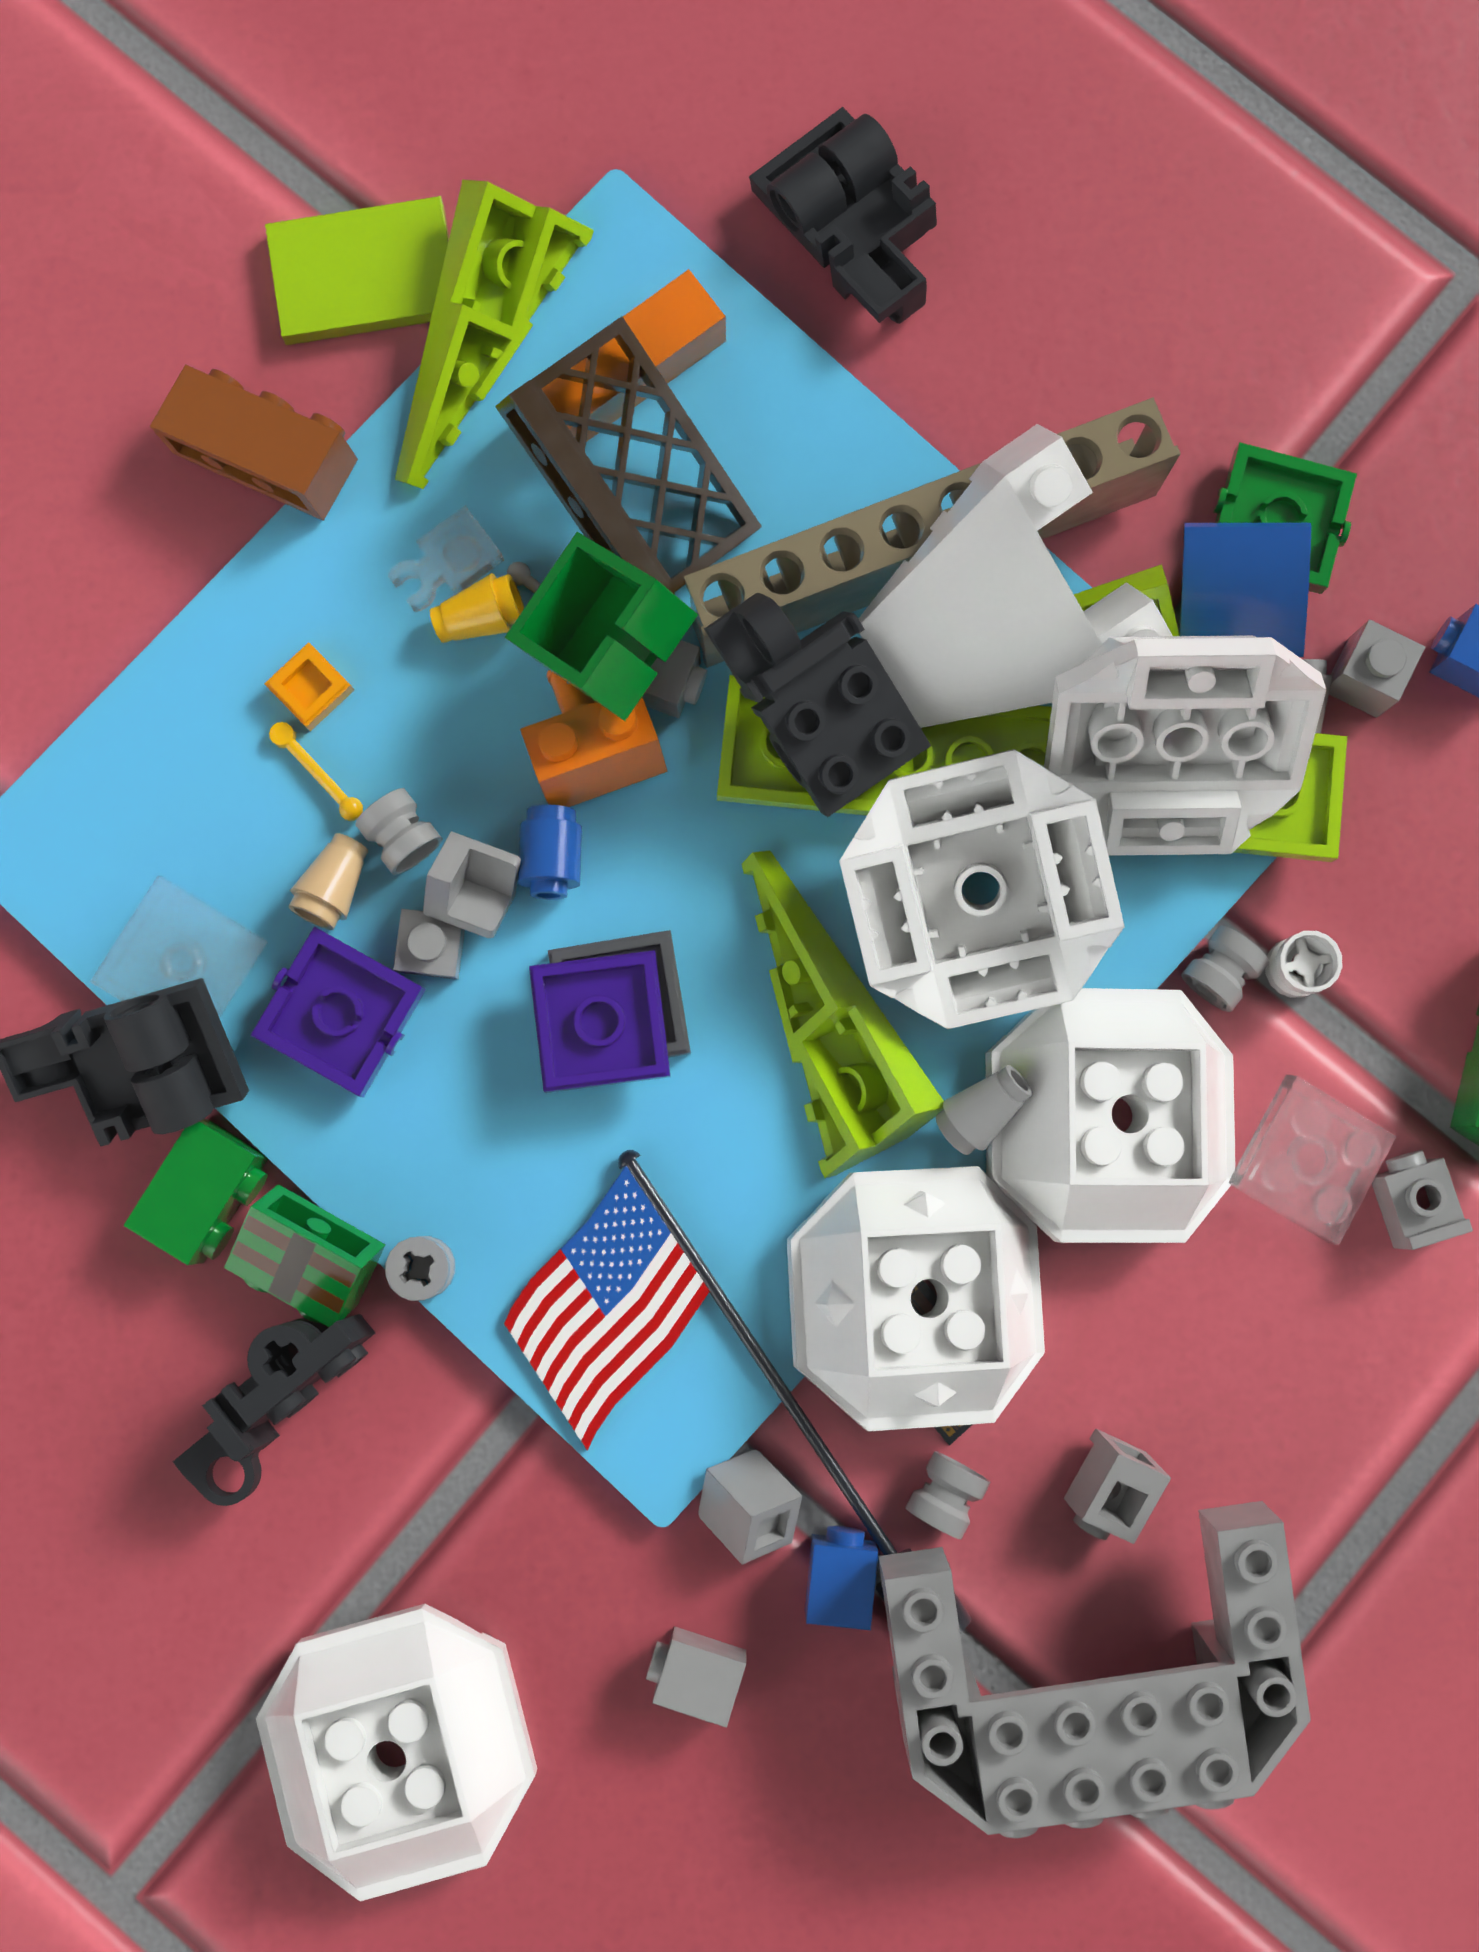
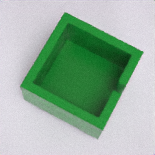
M576 532L504 638L548 670L626 721L658 674L651 668L657 658L663 662L668 660L698 614L657 579L579 532Z

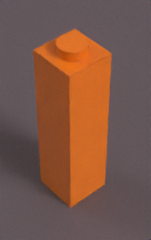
M689 269L623 316L666 383L672 381L726 342V316ZM615 338L599 348L595 375L627 382L630 360ZM587 357L571 369L585 372ZM639 375L638 385L646 386V384ZM557 378L542 388L557 412L579 416L583 383ZM594 386L589 419L612 424L622 417L625 393ZM636 396L634 407L647 398ZM567 425L576 439L577 427ZM588 430L586 442L599 432Z

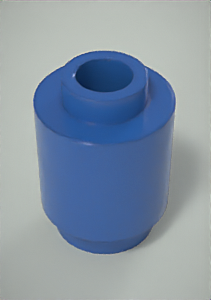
M536 805L527 808L526 821L520 823L519 857L521 863L518 871V884L530 888L531 897L545 900L564 899L567 897L568 889L580 886L582 826L576 823V810L561 805Z

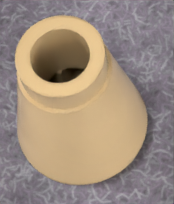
M335 833L331 842L326 845L290 889L294 897L288 906L289 909L316 926L327 930H334L339 919H347L364 864L363 860L368 853V849L351 837Z

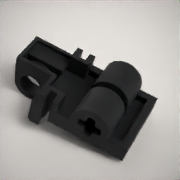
M841 107L749 176L752 192L823 268L830 264L833 287L845 300L852 294L879 323L889 317L898 324L902 323L926 304V278L904 256L902 251L924 236L930 229L937 226L936 203L930 197V186L924 180L917 185L916 171L911 166L904 170L898 164L896 150L883 127L872 116L862 114L857 119H854L844 107Z
M755 593L704 628L741 686L739 690L742 695L747 699L758 702L751 709L756 716L762 719L770 732L769 738L778 756L796 781L807 790L821 814L827 817L831 816L931 746L868 641L863 638L853 637L855 634L865 630L854 613L842 611L800 640L793 625L778 604L768 596Z
M203 978L86 1011L82 1016L80 1009L66 1012L41 1027L0 1039V1071L14 1101L19 1102L73 1086L100 1147L110 1144L117 1133L122 1141L130 1139L136 1130L151 1127L154 1134H168L182 1130L207 1117L214 1108L244 1100L249 1092Z
M361 1314L336 1321L330 1327L322 1323L312 1322L306 1318H300L263 1330L253 1340L248 1351L247 1362L251 1377L239 1387L235 1382L228 1384L221 1390L220 1394L203 1405V1408L214 1422L207 1427L209 1432L173 1461L174 1465L213 1504L230 1506L251 1495L258 1487L262 1475L259 1452L280 1436L268 1420L273 1425H276L284 1418H290L319 1394L313 1386L316 1381L321 1378L327 1383L335 1376L340 1377L368 1354L362 1344L375 1334L374 1330ZM293 1343L299 1352L291 1361L288 1354V1345ZM221 1457H230L231 1460L238 1461L244 1469V1483L237 1492L223 1491L214 1482L213 1468Z

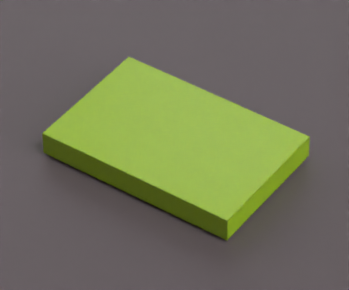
M441 196L265 224L281 336L286 345L429 323L431 321L449 241L445 209Z

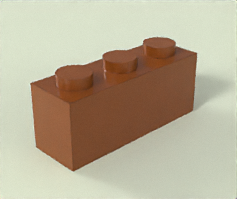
M185 364L150 425L152 430L173 454L323 521L358 461V458L344 439V429L333 420L318 413H313L311 418L294 412L293 407L285 400L267 391H262L260 396L245 391L237 380L217 369H211L210 373L206 374Z

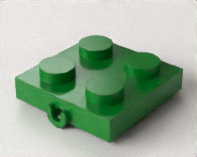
M1239 442L1233 453L1225 487H1221L1218 491L1217 496H1219V499L1213 510V513L1217 514L1215 523H1311L1309 591L1322 594L1329 586L1338 547L1344 546L1350 533L1351 522L1345 519L1357 473Z

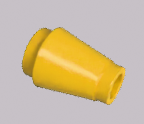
M491 573L445 600L440 605L430 608V618L439 640L442 643H446L452 640L457 641L508 633L523 611L524 605L519 590L510 574L497 578Z

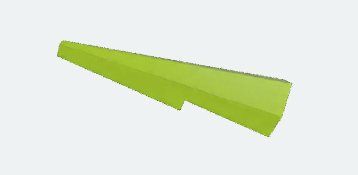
M462 180L395 480L417 488H425L429 482L425 475L444 447L453 446L461 434L458 426L474 402L484 400L532 328L533 324L529 320L547 293L557 291L565 279L562 271L578 247L587 246L592 238L593 229L550 207L535 206L488 181Z
M770 850L752 852L741 865L744 874L753 875L762 908V913L755 915L758 931L768 933L777 966L769 970L792 1062L802 1063L811 1097V1101L805 1104L804 1108L808 1122L818 1124L826 1155L818 1163L824 1178L836 1176L909 1138L944 1109V1100Z

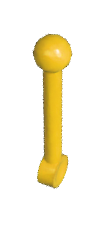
M277 722L274 724L269 732L271 741L279 748H287L339 804V813L342 818L348 821L357 820L363 812L361 801L354 797H348L296 741V732L288 723Z

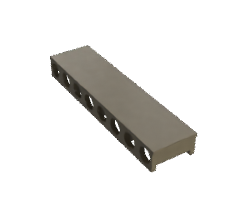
M1154 397L1057 434L1063 438L1093 493L1037 531L1041 539H1044L1157 495L1181 453L1178 446H1174ZM1133 422L1146 424L1136 444H1134L1132 438L1118 443L1119 432L1124 426ZM980 464L684 576V581L690 594V608L698 614L692 625L702 648L703 661L706 668L721 663L724 660L704 628L755 593H761L773 599L785 613L797 633L825 623L842 611L854 612L869 606L903 561L909 562L933 532L930 527L943 511L948 513L951 509H942L941 503L943 498L950 493L949 497L954 505L972 481L969 478ZM893 514L891 518L896 529L885 532L882 525L885 519ZM835 536L834 542L838 551L827 555L824 545L831 537ZM773 559H776L780 573L769 577L765 566ZM718 581L722 595L703 602L706 588L713 582Z

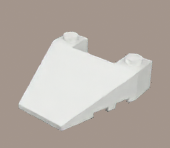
M1036 424L982 461L969 478L972 481L948 513L943 511L930 527L933 532L909 562L903 561L858 618L865 629L859 633L861 638L866 639L920 728L1053 703L1056 676L1081 665L1109 637L1173 636L1154 601L1127 582L1085 611L1082 610L1037 531L1093 492L1063 438L1039 424Z

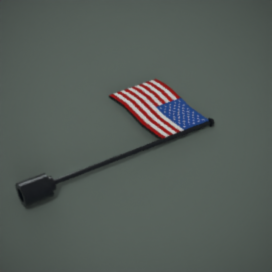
M634 1150L624 1151L618 1158L619 1169L623 1167L624 1169L590 1219L530 1279L511 1307L504 1322L586 1450L588 1451L596 1432L613 1407L672 1348L708 1293H710L883 1555L897 1554V1551L637 1162L636 1159L641 1155ZM906 1549L899 1553L911 1552V1549ZM880 1580L876 1590L884 1601L882 1580ZM955 1594L959 1630L962 1633L970 1624L972 1618Z

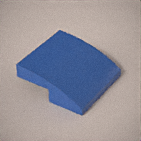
M1184 523L1179 636L1253 635L1257 638L1272 637L1298 657H1304L1310 574L1311 523Z

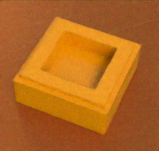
M309 642L264 683L310 732L354 691V688Z

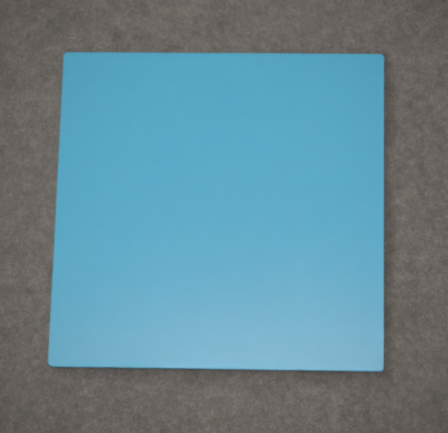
M614 169L610 170L566 215L593 229L594 232L587 246L578 247L562 271L565 279L557 291L547 293L529 320L533 324L532 328L484 400L474 402L458 426L461 434L453 446H445L425 475V478L429 480L425 488H417L395 480L419 374V366L346 441L358 458V461L325 520H320L285 504L0 797V905L106 1005L203 978L249 1089L244 1100L215 1109L320 1208L386 1244L378 1261L384 1269L390 1251L399 1242L416 1236H432L442 1240L451 1249L455 1258V1275L451 1284L443 1293L419 1302L657 1527H667L703 1489L706 1469L729 1460L782 1402L711 1294L708 1293L672 1348L613 1407L596 1432L588 1451L510 1334L504 1322L511 1307L530 1279L590 1219L624 1169V1167L622 1169L618 1167L619 1156L626 1150H634L641 1155L636 1159L791 1392L805 1376L793 1366L787 1238L804 1220H807L849 1173L979 1166L986 1173V1149L984 1151L975 1149L969 1155L962 1154L944 1137L936 1123V1116L909 1138L836 1176L824 1178L820 1170L818 1161L826 1157L818 1124L808 1122L804 1105L811 1101L802 1063L792 1062L769 973V970L777 967L768 933L758 931L755 915L762 913V908L753 875L744 874L741 865L752 852L769 850L772 852L943 1100L986 1078L985 1053L1004 1035H1007L1030 1012H1021L946 1029L869 985L839 862L866 816L833 813L827 817L821 814L820 811L717 801L729 675L733 674L725 661L706 668L701 645L693 625H691L681 640L700 647L701 664L699 667L707 670L705 683L697 703L693 705L686 702L680 718L647 707L659 739L668 772L571 806L570 808L576 810V823L582 826L580 886L568 889L567 897L564 899L545 900L531 897L530 888L519 885L517 881L515 897L493 938H486L465 930L459 980L398 973L425 988L426 991L401 1032L405 1035L404 1038L396 1044L394 1055H388L364 1098L353 1094L251 1036L276 992L271 988L276 975L283 967L287 969L291 967L314 926L393 970L401 909L423 911L427 874L450 832L453 831L519 856L520 823L526 821L527 808L536 805H548L520 731L523 727L561 714L552 686L547 679L548 669L504 638L507 633L442 643L434 630L430 618V608L440 605L445 600L491 573L497 578L506 575L509 565L514 562L525 563L530 569V575L539 583H542L575 533L579 532L583 535L495 406L510 393L536 377L615 320L626 315L689 269L726 316V342L667 384L762 526V528L712 565L960 471L626 173ZM647 398L634 407L633 429L662 435L665 413L656 400ZM622 417L617 419L612 424L621 426ZM674 428L673 438L682 439ZM599 432L586 442L585 453L593 465L615 470L619 437ZM630 439L625 472L656 479L660 446ZM671 449L667 481L697 487L700 465L692 453ZM603 478L612 491L613 480ZM709 480L708 490L717 492ZM624 483L621 506L629 518L650 522L654 489ZM665 492L661 525L691 531L695 498ZM950 493L942 500L941 507L943 510L953 506L949 497ZM712 501L706 502L702 533L725 538L740 527L726 504ZM893 514L888 516L882 525L885 532L896 529L891 518ZM639 531L647 543L648 532ZM660 535L657 559L671 578L686 567L689 541ZM835 536L831 537L824 545L827 555L838 551L834 542ZM701 543L699 556L713 546ZM1048 549L1073 594L1092 588ZM773 559L765 566L769 577L780 573L776 559ZM718 581L713 582L706 588L703 602L722 595ZM685 584L674 593L686 605L691 607L690 594ZM520 585L517 588L525 608L534 593L524 585ZM867 607L856 610L852 613H854L859 618ZM825 623L797 633L799 639H803ZM857 633V634H855V635L853 636V637L861 638V636H860L859 633ZM308 642L354 688V691L311 732L264 684ZM1052 703L1043 704L1039 706L1052 707ZM277 722L288 723L296 732V741L348 797H354L361 801L363 812L389 792L405 788L417 804L416 814L419 817L418 821L430 822L442 837L441 844L427 858L401 874L393 875L381 860L383 847L378 846L376 842L367 841L356 827V820L348 821L341 817L339 804L287 748H279L271 741L269 737L270 728ZM335 833H340L364 845L368 849V853L363 860L364 864L347 919H339L334 930H327L304 920L289 909L288 906L294 897L290 889L326 845L331 842ZM1243 853L1109 856L1125 927L1112 946L1108 948L1082 988L1158 989L1277 857ZM986 872L971 874L962 885L964 897L976 905H984L991 902L999 891V883L996 878ZM671 930L691 1054L669 1057L671 1077L545 1093L543 1091L529 966L549 964L548 950ZM287 976L282 980L280 986L285 983ZM408 1256V1257L410 1258V1260H411V1263H410V1265H409V1271H410V1270H411V1264H412V1261H413V1260L411 1259L410 1256Z

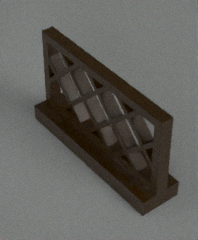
M622 316L536 377L514 390L495 406L583 535L654 577L673 594L685 585L684 576L711 566L762 528ZM613 338L616 339L630 360L627 382L595 375L599 348ZM587 357L585 372L571 369ZM639 375L646 384V386L638 385ZM557 378L583 383L579 416L557 412L542 388ZM594 386L625 393L621 426L589 419ZM636 396L658 402L665 413L662 435L632 428ZM567 425L577 427L576 439ZM674 428L682 439L673 438ZM588 430L619 437L615 470L595 466L585 453ZM630 439L660 446L656 479L625 472ZM671 449L692 453L700 465L697 487L667 481ZM603 478L613 480L612 491ZM709 480L717 492L708 490ZM624 483L654 489L650 522L629 518L621 506ZM665 492L695 498L691 531L661 525ZM712 501L726 504L740 527L725 538L702 533L706 502ZM639 531L648 532L647 543ZM660 535L689 541L686 567L671 578L657 559ZM701 543L713 546L699 556Z

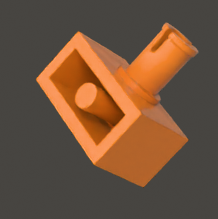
M548 670L547 679L552 686L561 714L520 729L548 805L571 807L668 772L659 739L643 697H641L626 721H624Z

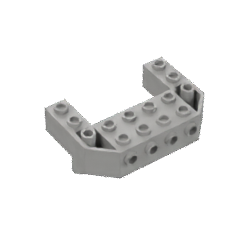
M1263 1501L1198 1510L1213 1620L1191 1623L1197 1665L984 1696L980 1694L967 1655L963 1656L952 1572L943 1548L938 1547L878 1556L894 1665L892 1666L903 1740L912 1778L986 1834L1000 1833L1008 1838L1027 1837L1034 1834L1040 1827L1066 1824L1069 1827L1079 1829L1090 1828L1102 1823L1104 1818L1129 1814L1136 1818L1153 1819L1165 1815L1170 1808L1197 1805L1204 1809H1221L1233 1804L1234 1799L1254 1796L1311 1721L1283 1521Z

